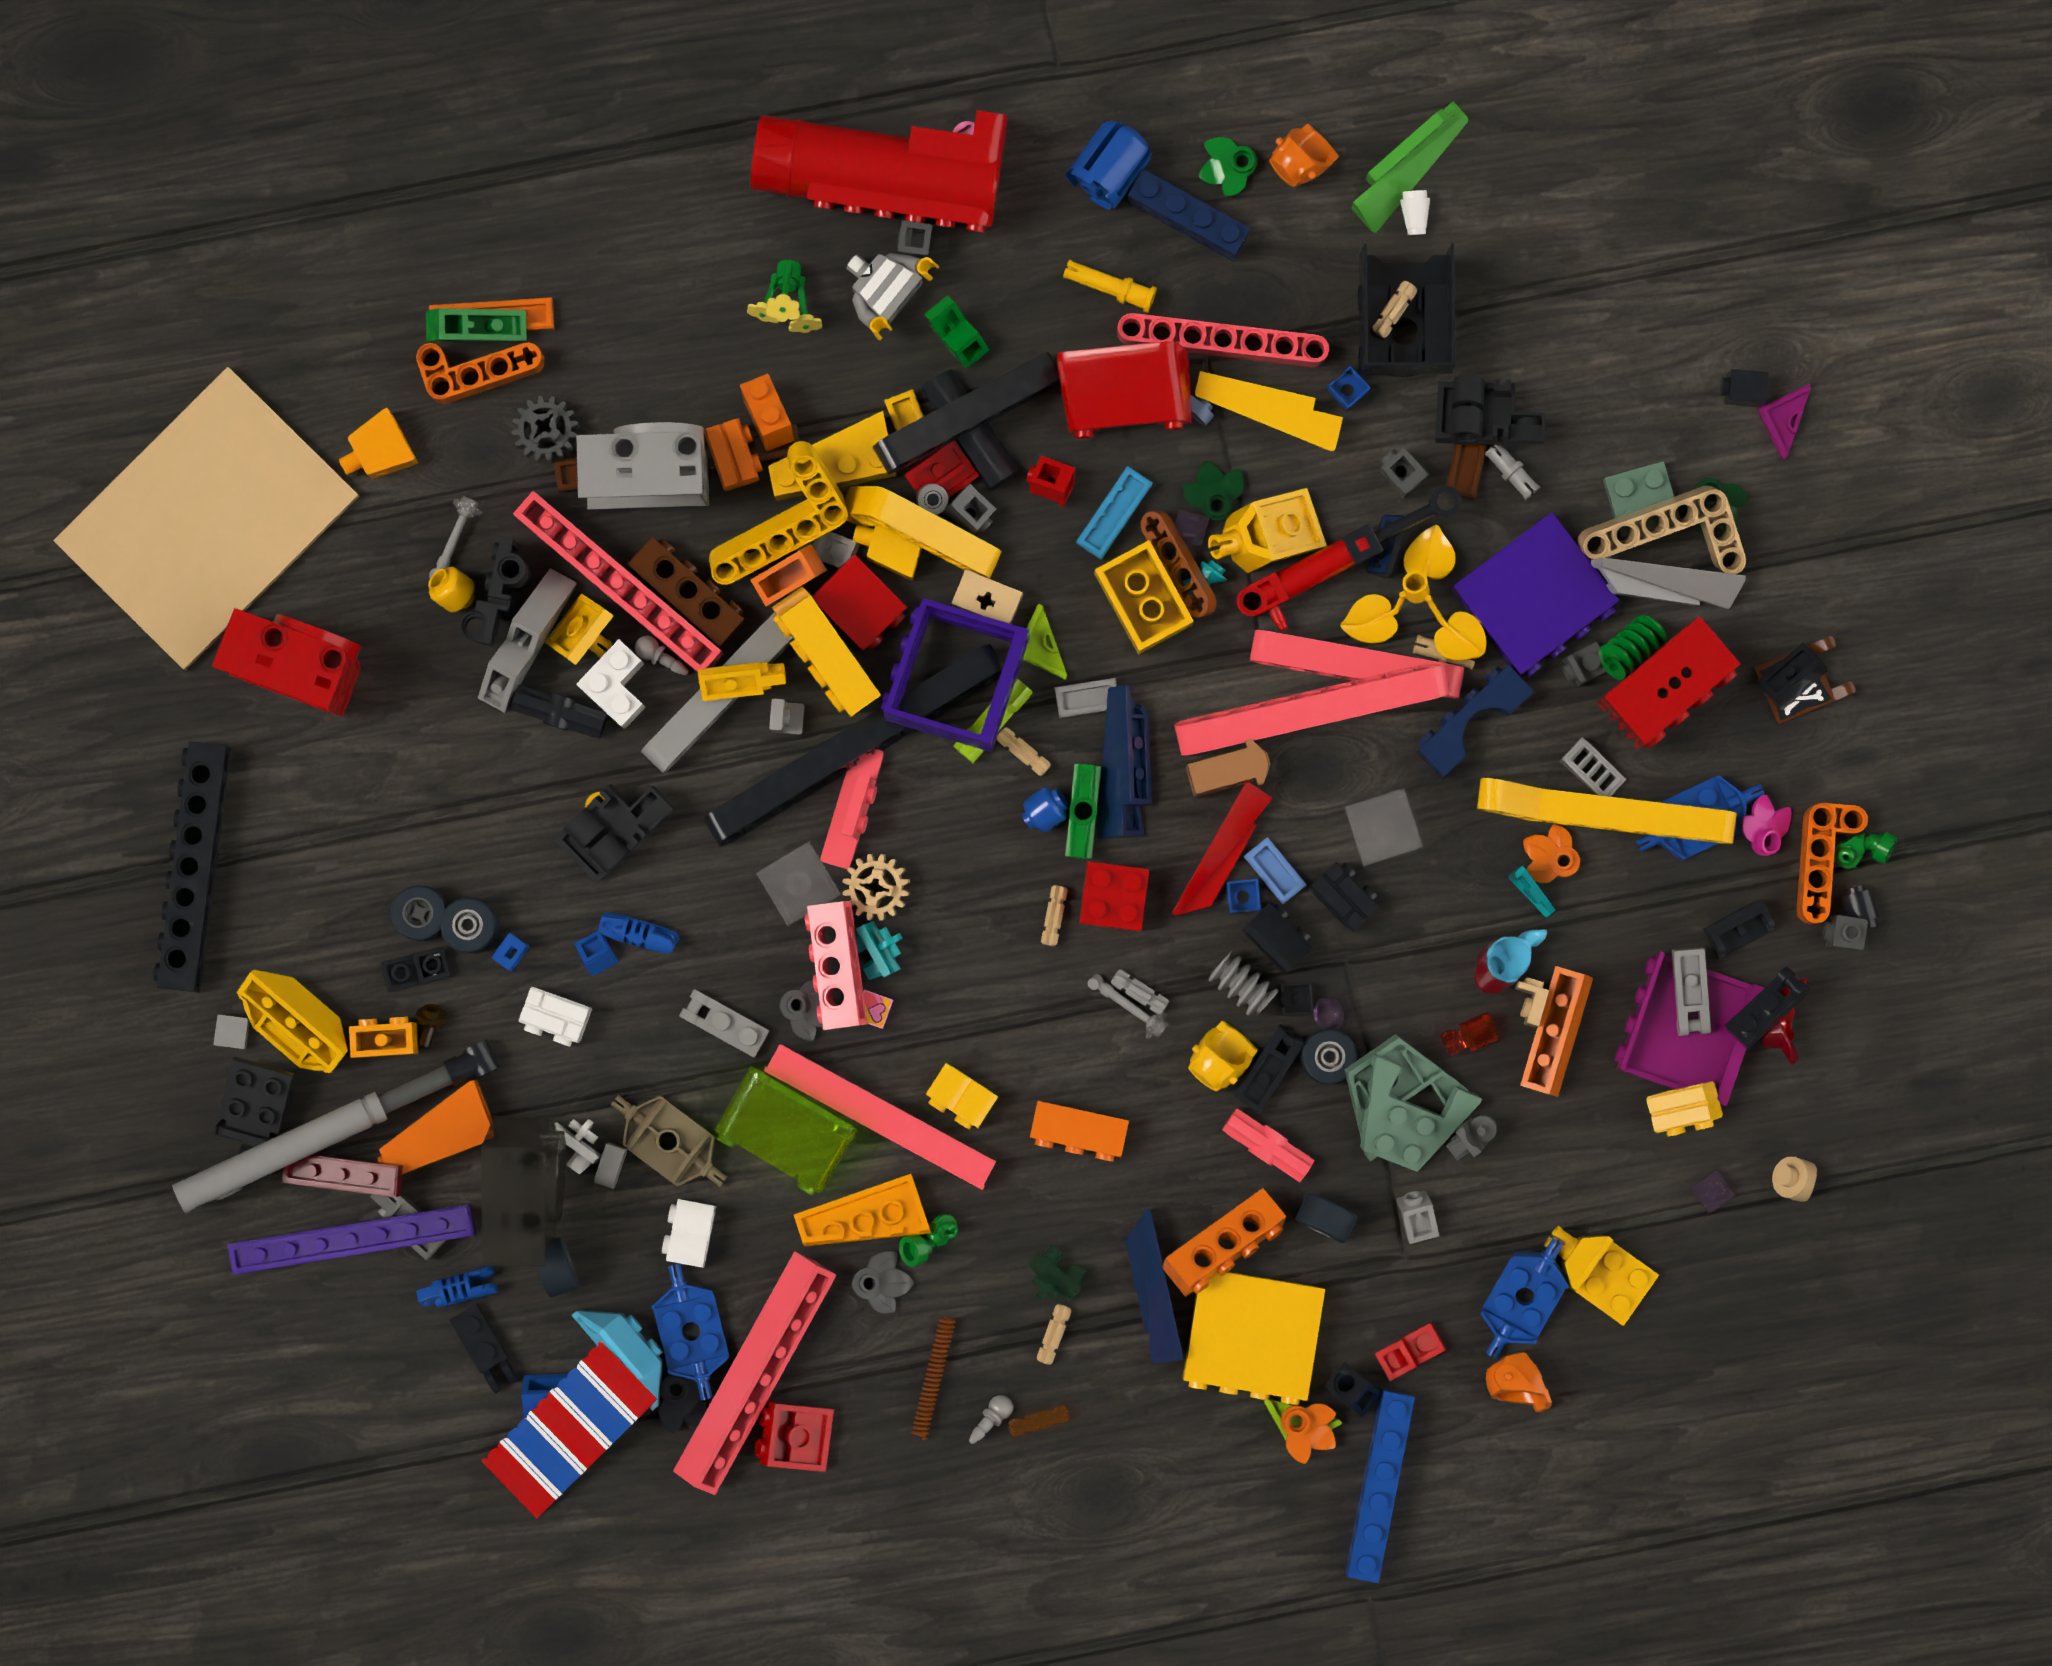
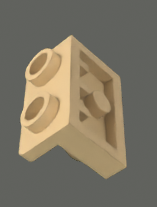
M1527 977L1524 979V982L1519 981L1516 983L1515 990L1532 994L1531 998H1525L1520 1016L1525 1017L1524 1025L1536 1028L1540 1024L1549 990L1543 988L1544 982Z

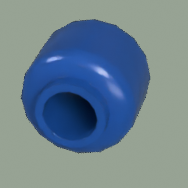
M1042 787L1025 799L1023 803L1025 813L1022 814V817L1030 829L1037 828L1039 831L1047 833L1067 819V810L1070 807L1059 789Z

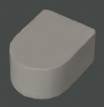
M611 1142L606 1143L594 1183L614 1189L628 1149Z

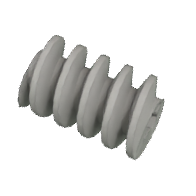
M1230 952L1211 973L1209 982L1212 983L1220 979L1219 991L1229 987L1228 999L1238 995L1237 1007L1248 1004L1246 1015L1249 1016L1255 1012L1259 1014L1279 991L1274 989L1267 993L1269 982L1264 981L1257 984L1260 974L1256 972L1248 976L1251 966L1246 964L1239 968L1241 957L1237 956L1230 960Z

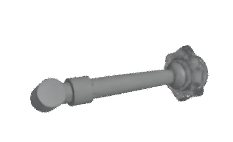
M464 496L461 497L460 501L454 499L453 504L456 506L460 516L442 556L437 561V568L430 571V578L437 570L449 567L451 556L466 519L475 515H481L482 513L481 510L477 509L478 502Z
M1094 974L1088 980L1087 984L1090 989H1098L1106 998L1109 997L1146 1023V1037L1148 1039L1153 1035L1159 1038L1169 1024L1164 1020L1167 1016L1166 1013L1162 1012L1150 1017L1115 991L1114 987L1110 984H1105L1101 975Z

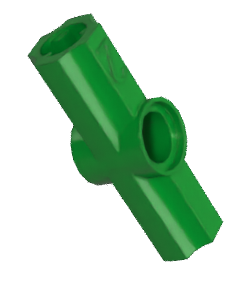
M1074 764L1065 857L1092 859L1101 766ZM1081 803L1088 804L1092 809V815L1086 820H1080L1074 814L1075 807Z

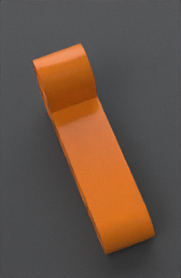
M529 342L454 367H450L444 351L433 343L422 345L416 355L426 390L432 399L439 404H449L541 372L545 364V358L540 349L535 344ZM434 352L438 353L440 356L439 362L434 366H426L425 358L427 355ZM527 353H531L534 356L532 358L533 364L528 365L525 361ZM513 357L518 362L516 363L519 367L518 370H516L515 365L511 361V358ZM506 362L508 369L505 374L494 375L493 367L495 364ZM469 372H477L479 376L478 381L473 385H465V375ZM442 381L448 382L449 390L447 393L436 395L435 386Z
M1819 803L1809 807L1804 813L1797 916L1805 924L1821 923L1830 914L1836 834L1852 835L1864 830L1868 823V816L1865 810L1859 806ZM1817 809L1825 812L1827 816L1824 826H1819L1814 821L1813 815ZM1847 812L1855 814L1858 819L1857 826L1854 829L1849 828L1845 824L1844 818ZM1815 840L1822 842L1825 851L1821 857L1815 856L1811 851V845ZM1812 871H1817L1822 876V884L1818 888L1813 887L1809 882V875ZM1821 893V897H1808L1807 894ZM1813 903L1814 907L1820 910L1819 914L1814 916L1811 912H1807V907L1812 906Z

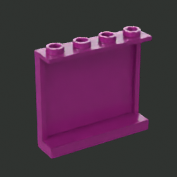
M1662 951L1656 952L1655 957H1649L1644 973L1648 974L1645 986L1640 985L1634 999V1002L1638 1003L1635 1015L1630 1014L1624 1028V1032L1628 1033L1625 1044L1620 1043L1614 1057V1061L1618 1062L1616 1069L1672 1089L1713 1081L1720 1105L1727 1106L1746 1048L1726 1030L1724 1025L1756 997L1764 987L1756 984L1751 985L1706 969L1711 1032L1709 1034H1700L1697 1031L1689 1032V1035L1678 1036L1672 957L1665 955V952ZM1698 1011L1688 1012V1020L1698 1019Z

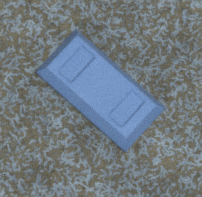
M1268 837L1244 856L1282 904L1306 886V883Z

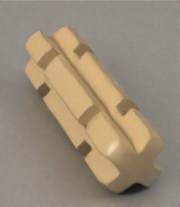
M1403 281L1396 290L1399 293L1391 297L1380 314L1382 318H1377L1373 324L1372 330L1375 334L1382 338L1388 336L1393 329L1390 326L1397 323L1409 305L1407 301H1411L1417 293V289L1413 284L1407 281Z
M1005 727L998 734L997 741L1004 747L1008 746L1010 748L1009 751L1027 766L1031 765V769L1039 776L1044 775L1050 768L1051 764L1043 756L1039 757L1038 752L1020 737L1017 739L1015 733L1009 728Z
M1058 885L1051 887L1049 898L1052 899L1051 902H1048L1044 923L1046 929L1043 931L1041 943L1044 945L1056 946L1058 943L1059 934H1057V931L1061 927L1065 907L1063 901H1066L1068 892L1066 887Z
M1062 1304L1055 1306L1052 1314L1054 1318L1053 1320L1050 1319L1042 1344H1044L1043 1348L1040 1347L1037 1355L1038 1361L1048 1365L1053 1363L1056 1355L1054 1351L1058 1349L1066 1328L1065 1321L1069 1320L1071 1314L1070 1307Z

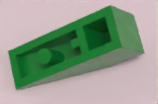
M437 308L425 311L426 342L527 341L526 310Z

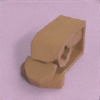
M1252 739L1245 740V749L1188 764L1186 772L1193 797L1197 798L1241 786L1246 781L1252 782L1254 779L1257 786L1263 785L1271 765L1268 753Z

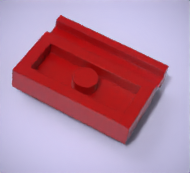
M956 441L934 451L903 474L916 494L922 486L934 483L945 489L948 498L980 476Z

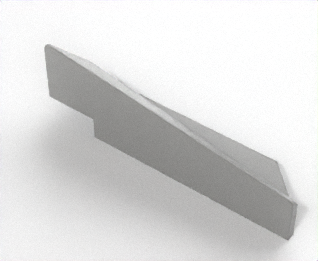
M1611 558L1591 560L1593 568H1598L1607 580L1608 584L1606 586L1612 594L1690 606H1698L1700 601L1722 609H1730L1746 580L1745 575Z

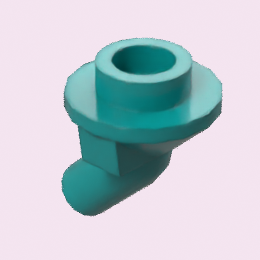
M1210 560L1208 564L1204 561L1201 562V572L1209 586L1212 583L1216 585L1218 582H1225L1227 580L1222 576L1226 570L1213 560ZM1191 578L1184 579L1183 583L1189 585Z

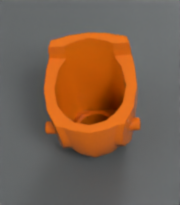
M1306 124L1303 128L1292 129L1284 139L1281 137L1276 139L1275 142L1278 146L1272 152L1273 155L1269 162L1282 181L1292 188H1296L1325 172L1339 157V154L1310 124Z
M1525 1352L1504 1356L1487 1369L1486 1385L1493 1399L1533 1405L1535 1412L1545 1411L1552 1406L1548 1389L1545 1388L1542 1381V1375L1537 1365L1532 1362Z

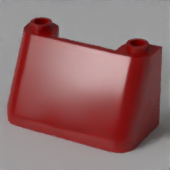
M1169 341L1066 351L1057 354V367L1068 431L1070 434L1075 435V439L1093 438V433L1098 432L1100 428L1157 423L1165 425V430L1172 431L1183 429V424H1192L1188 350L1179 343Z

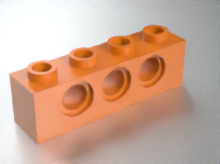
M1262 1188L1167 1256L1162 1268L1185 1297L1193 1291L1198 1294L1211 1283L1209 1279L1216 1274L1223 1276L1235 1266L1234 1261L1243 1256L1246 1259L1259 1249L1258 1244L1267 1238L1268 1241H1271L1280 1235L1283 1231L1282 1226L1286 1215ZM1247 1222L1253 1223L1258 1230L1255 1232L1247 1231L1243 1224ZM1228 1240L1233 1244L1234 1248L1224 1249L1220 1246L1219 1241ZM1198 1257L1205 1258L1210 1265L1201 1267L1195 1263L1194 1259Z

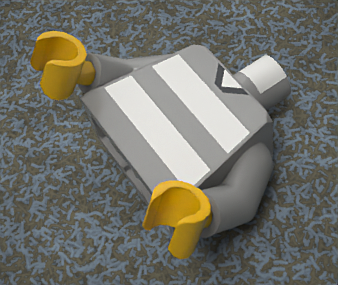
M889 253L886 256L878 254L869 264L856 254L848 263L846 269L858 278L852 287L855 293L852 301L859 320L873 332L878 340L883 339L879 334L881 329L888 328L889 331H892L890 324L923 284V279L919 274L928 281L933 279L928 270L932 267L939 269V265L931 258L925 257L921 259L912 255Z

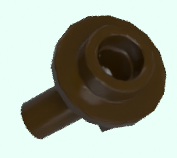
M426 1004L416 1012L417 1023L424 1026L418 1046L421 1048L430 1049L436 1029H442L445 1025L447 1013L439 1005Z

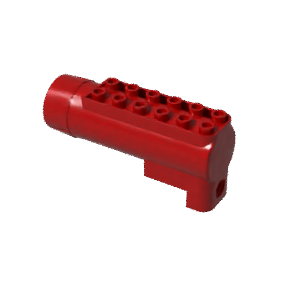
M977 110L973 135L911 126L910 137L820 124L800 118L794 120L761 115L753 151L751 190L786 195L788 198H807L814 201L813 207L834 210V204L845 205L844 211L850 213L864 214L865 209L875 210L874 216L894 219L895 213L906 215V221L925 223V218L936 219L937 226L955 228L956 222L967 224L966 230L985 233L986 227H993L1009 117L1008 115Z

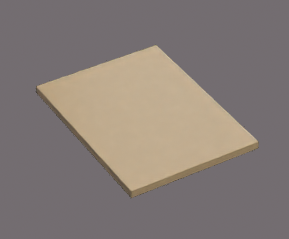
M227 367L53 541L186 671L225 632L234 608L246 611L360 496L245 382Z

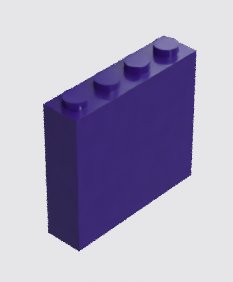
M1552 512L1450 589L1466 611L1480 622L1486 637L1507 665L1519 676L1525 673L1527 677L1542 667L1539 661L1549 654L1553 659L1567 648L1564 642L1574 636L1578 640L1591 630L1588 624L1597 617L1602 622L1616 611L1613 605L1620 601L1615 594L1610 592L1606 586L1607 583L1597 570L1593 568L1591 562Z

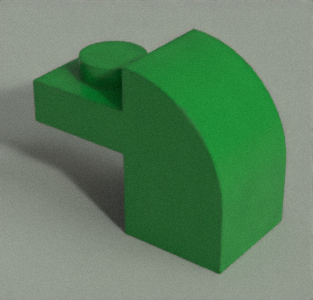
M948 295L924 314L931 324L930 328L965 369H968L990 350L979 332L965 319L956 303Z

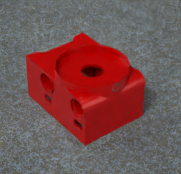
M234 608L212 667L228 672L232 677L343 717L361 671V665L357 658L362 646L328 631L280 614H276L272 622Z

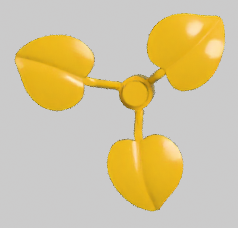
M1434 525L1422 532L1406 550L1403 560L1404 568L1407 572L1403 578L1404 591L1399 593L1400 597L1395 608L1391 610L1389 600L1377 594L1367 595L1359 599L1352 606L1348 615L1341 623L1342 630L1355 640L1370 644L1382 643L1389 640L1397 632L1398 623L1393 616L1399 613L1405 599L1412 603H1422L1425 601L1443 626L1434 636L1436 650L1442 657L1451 661L1479 658L1485 654L1487 647L1484 629L1473 615L1467 612H1455L1447 622L1429 595L1430 589L1427 577L1433 580L1442 579L1453 570L1456 563L1454 549L1438 525Z

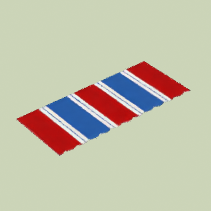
M600 1340L597 1348H593L588 1353L587 1358L582 1359L578 1363L577 1368L572 1369L568 1373L567 1378L562 1379L558 1383L557 1388L552 1389L548 1393L547 1398L542 1399L538 1403L537 1408L532 1409L528 1413L527 1418L522 1419L518 1423L517 1428L512 1429L508 1433L507 1438L502 1439L498 1443V1447L492 1449L488 1457L482 1459L481 1462L537 1519L657 1398Z

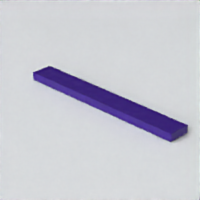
M471 1203L231 1242L227 1244L232 1275L469 1237L476 1235Z

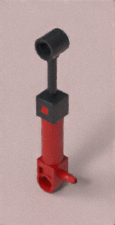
M1452 486L1439 487L1434 491L1431 499L1428 500L1429 504L1375 532L1371 525L1367 524L1302 560L1243 588L1237 596L1238 609L1250 617H1256L1268 611L1279 631L1282 632L1288 629L1286 618L1279 605L1329 578L1382 553L1381 542L1433 515L1443 518L1454 516L1461 508V494ZM1444 493L1451 494L1455 499V506L1448 511L1440 509L1437 504L1438 497ZM1248 593H1257L1261 597V605L1258 609L1248 610L1245 607L1244 598Z

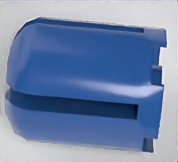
M1107 121L1101 124L1065 176L1074 187L1079 183L1080 187L1091 196L1089 199L1107 210H1110L1111 207L1115 209L1136 181L1142 169L1151 160L1152 153L1146 140L1136 130L1119 121Z

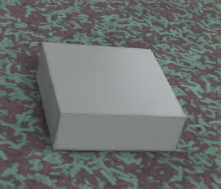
M217 1015L213 1045L246 1049L250 1024L249 1018Z

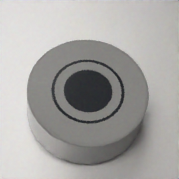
M929 483L919 489L916 502L918 506L937 515L947 507L948 495L940 485Z

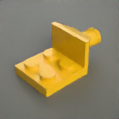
M1307 488L1254 501L1227 517L1222 534L1211 535L1208 539V548L1220 546V549L1210 552L1215 559L1231 555L1232 560L1247 573L1254 572L1271 562L1312 552L1327 546Z
M1558 1225L1551 1234L1564 1242L1558 1255L1563 1259L1561 1266L1569 1281V1288L1624 1326L1659 1274L1615 1244L1609 1236L1592 1235L1576 1238L1565 1232ZM1552 1237L1547 1238L1544 1244L1545 1247L1549 1245Z

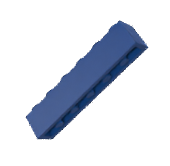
M1383 1388L1380 1391L1382 1394L1379 1396L1345 1569L1347 1577L1379 1583L1415 1400L1412 1394Z

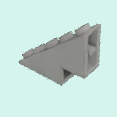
M551 568L512 619L506 640L489 661L478 699L505 713L515 692L524 680L577 583Z

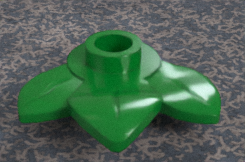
M1219 137L1204 142V146L1212 159L1208 160L1200 170L1199 179L1210 185L1222 184L1225 197L1240 193L1245 188L1247 176L1251 175L1257 167L1258 159L1256 153L1247 146L1237 147L1229 138ZM1241 157L1246 158L1248 161L1247 166H1238L1236 163L1237 159Z

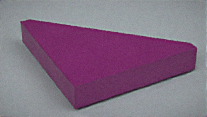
M1810 384L1757 409L1782 461L1788 458V453L1811 390Z

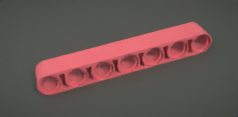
M1136 313L1124 315L1119 320L1117 327V336L1125 345L1165 341L1177 342L1186 348L1188 353L1303 367H1318L1325 362L1329 352V344L1325 338L1306 333ZM1128 323H1134L1139 327L1140 332L1135 336H1127L1122 328ZM1166 327L1170 332V336L1165 340L1157 339L1153 334L1155 328ZM1189 330H1194L1200 334L1201 339L1199 342L1191 344L1185 340L1184 334ZM1218 334H1226L1230 337L1231 344L1227 347H1220L1215 343L1214 338ZM1250 337H1255L1260 340L1262 347L1257 351L1249 350L1245 345V341ZM1280 341H1286L1292 346V351L1289 354H1280L1276 349V344ZM1309 345H1318L1322 349L1323 355L1319 358H1312L1307 354L1306 348Z
M1255 630L1249 660L1262 665L1351 681L1437 662L1264 630ZM1444 663L1450 694L1443 697L1459 699L1464 667Z

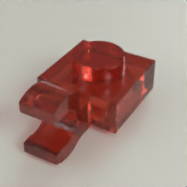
M1488 1011L1461 1023V1031L1447 1030L1440 1034L1441 1041L1446 1046L1449 1056L1455 1055L1467 1047L1473 1052L1499 1040Z

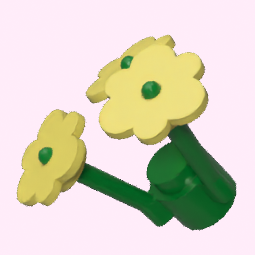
M793 260L778 262L777 271L771 276V283L764 302H758L756 305L748 304L747 313L758 317L759 320L764 322L778 323L779 321L785 322L787 319L793 320L790 322V332L800 331L801 333H808L811 330L822 328L821 319L814 318L813 315L807 313L804 289L805 277L801 276V265ZM778 286L782 293L775 299L773 295ZM796 288H798L799 303L791 300L788 296V293L795 291Z

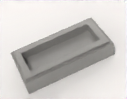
M1116 678L1055 687L1059 719L1106 712L1108 689L1117 686Z

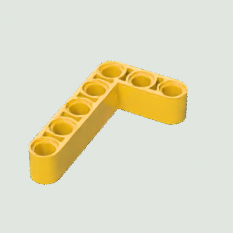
M805 441L796 442L790 446L787 453L792 475L807 499L714 548L709 555V563L712 577L717 583L722 585L731 584L836 529L847 520L848 512L843 494L810 443ZM800 459H809L805 463H797V461ZM817 482L823 483L821 486L818 487L812 486L814 483ZM830 506H838L834 510H827ZM804 520H810V521H811V522H809L808 524H805V525H804V524H799L800 522H802V521H804ZM778 534L784 535L779 539L772 538ZM749 549H756L755 552L746 553ZM723 563L729 564L726 567H719V565Z
M850 486L844 499L848 512L846 521L856 525L881 526L964 571L966 569L990 579L1002 553L997 547L879 486Z

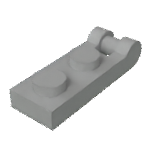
M1705 948L1672 950L1678 1036L1689 1035V1032L1697 1031L1700 1034H1709L1711 1032ZM1698 1011V1019L1688 1020V1012Z
M693 989L689 996L692 998L686 1009H682L679 1016L755 1058L770 1030ZM702 1005L710 1008L705 1019L697 1015Z

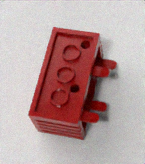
M1699 616L1596 703L1604 712L1607 710L1611 712L1609 718L1611 721L1617 719L1620 723L1617 725V728L1620 731L1625 729L1628 732L1625 735L1628 740L1632 738L1635 740L1636 743L1633 746L1636 750L1643 746L1649 749L1667 735L1663 731L1667 726L1672 729L1690 715L1687 711L1688 708L1692 706L1696 709L1714 695L1711 691L1714 686L1719 689L1737 675L1734 669L1741 663ZM1683 668L1690 669L1691 676L1689 678L1682 676L1681 671ZM1676 677L1679 679V688L1673 689L1669 686L1670 678ZM1660 688H1664L1667 690L1666 698H1660L1658 696V690Z

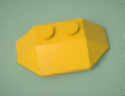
M253 970L249 973L238 989L237 994L239 999L243 1001L245 1012L252 1027L299 1068L332 1073L348 1051L340 1017L293 977Z

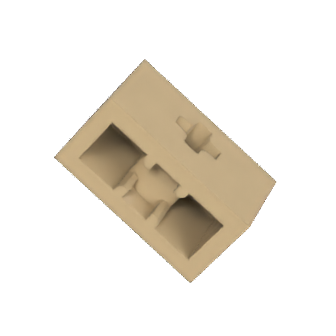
M965 569L951 604L955 608L1012 624L1023 597V592ZM986 595L991 596V602L994 604V607L987 606L986 610L981 609V603L978 599H985Z

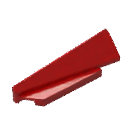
M1245 782L1171 913L1172 915L1178 916L1212 906L1257 826L1254 824V821L1270 803L1272 797L1250 782Z

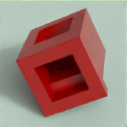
M1041 456L1037 465H1032L1027 474L1026 482L1029 483L1030 493L1058 502V506L1064 507L1076 483L1075 467Z

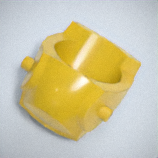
M1221 1021L1215 1028H1212L1204 1035L1198 1045L1196 1044L1192 1048L1194 1053L1190 1058L1188 1069L1201 1083L1217 1092L1237 1082V1078L1249 1067L1258 1049L1241 1032L1225 1021Z

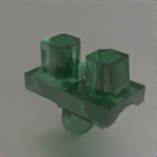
M1050 1245L1041 1254L1038 1252L1027 1265L1029 1269L1037 1274L1031 1282L1040 1288L1036 1294V1297L1040 1300L1045 1294H1048L1056 1301L1062 1294L1071 1301L1083 1288L1080 1284L1086 1275V1271L1074 1263L1065 1273L1060 1270L1056 1264L1063 1257V1254L1053 1245Z

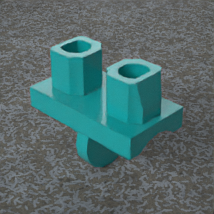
M874 921L856 929L858 954L867 949L873 958L862 965L869 980L880 976L884 978L901 969L895 959L896 956L901 954L896 945L897 942L903 939L900 933L892 937L887 927L879 930Z

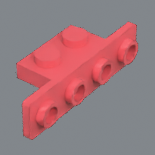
M874 749L875 754L873 755L872 753L862 754L858 757L860 760L856 762V766H852L849 763L848 767L850 770L846 772L820 858L821 862L844 869L851 867L860 834H863L867 827L868 816L866 814L869 804H873L876 797L877 786L875 784L884 758L883 751Z

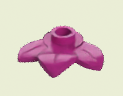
M1765 794L1761 795L1754 802L1752 815H1746L1742 819L1744 837L1752 842L1754 852L1761 856H1769L1779 850L1781 837L1788 832L1792 814L1790 807L1774 811L1769 797Z

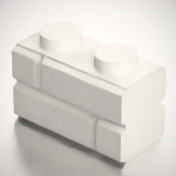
M531 987L518 1022L526 1024L524 1030L541 1036L543 1031L554 1034L553 1041L570 1047L572 1041L580 1043L592 1008Z

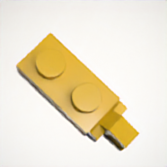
M754 662L698 669L702 701L762 695L764 690L771 689L773 685L786 684L784 663L768 664L767 662Z

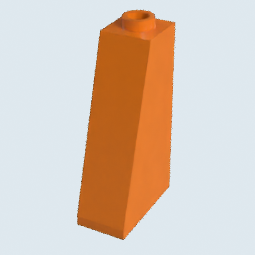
M478 1080L466 1083L380 1148L381 1156L378 1157V1162L403 1165L402 1175L499 1139Z

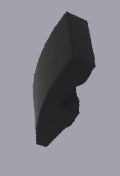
M443 946L380 962L387 993L450 977Z

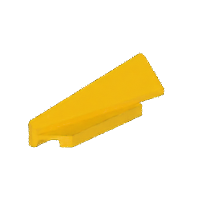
M1200 371L1195 390L1197 397L1329 451L1336 449L1343 417L1314 411L1316 398Z

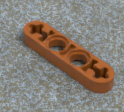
M1150 511L1146 513L1141 520V530L1146 540H1150L1190 615L1198 618L1211 615L1217 606L1215 595L1171 517L1164 511ZM1158 519V520H1159V524L1157 525V529H1158V530H1154V527H1153V526L1156 524V521H1155V520ZM1170 542L1176 547L1174 559H1170L1166 554V547ZM1183 569H1187L1191 574L1189 585H1185L1181 580ZM1199 598H1203L1202 608L1199 609L1197 605L1200 603Z

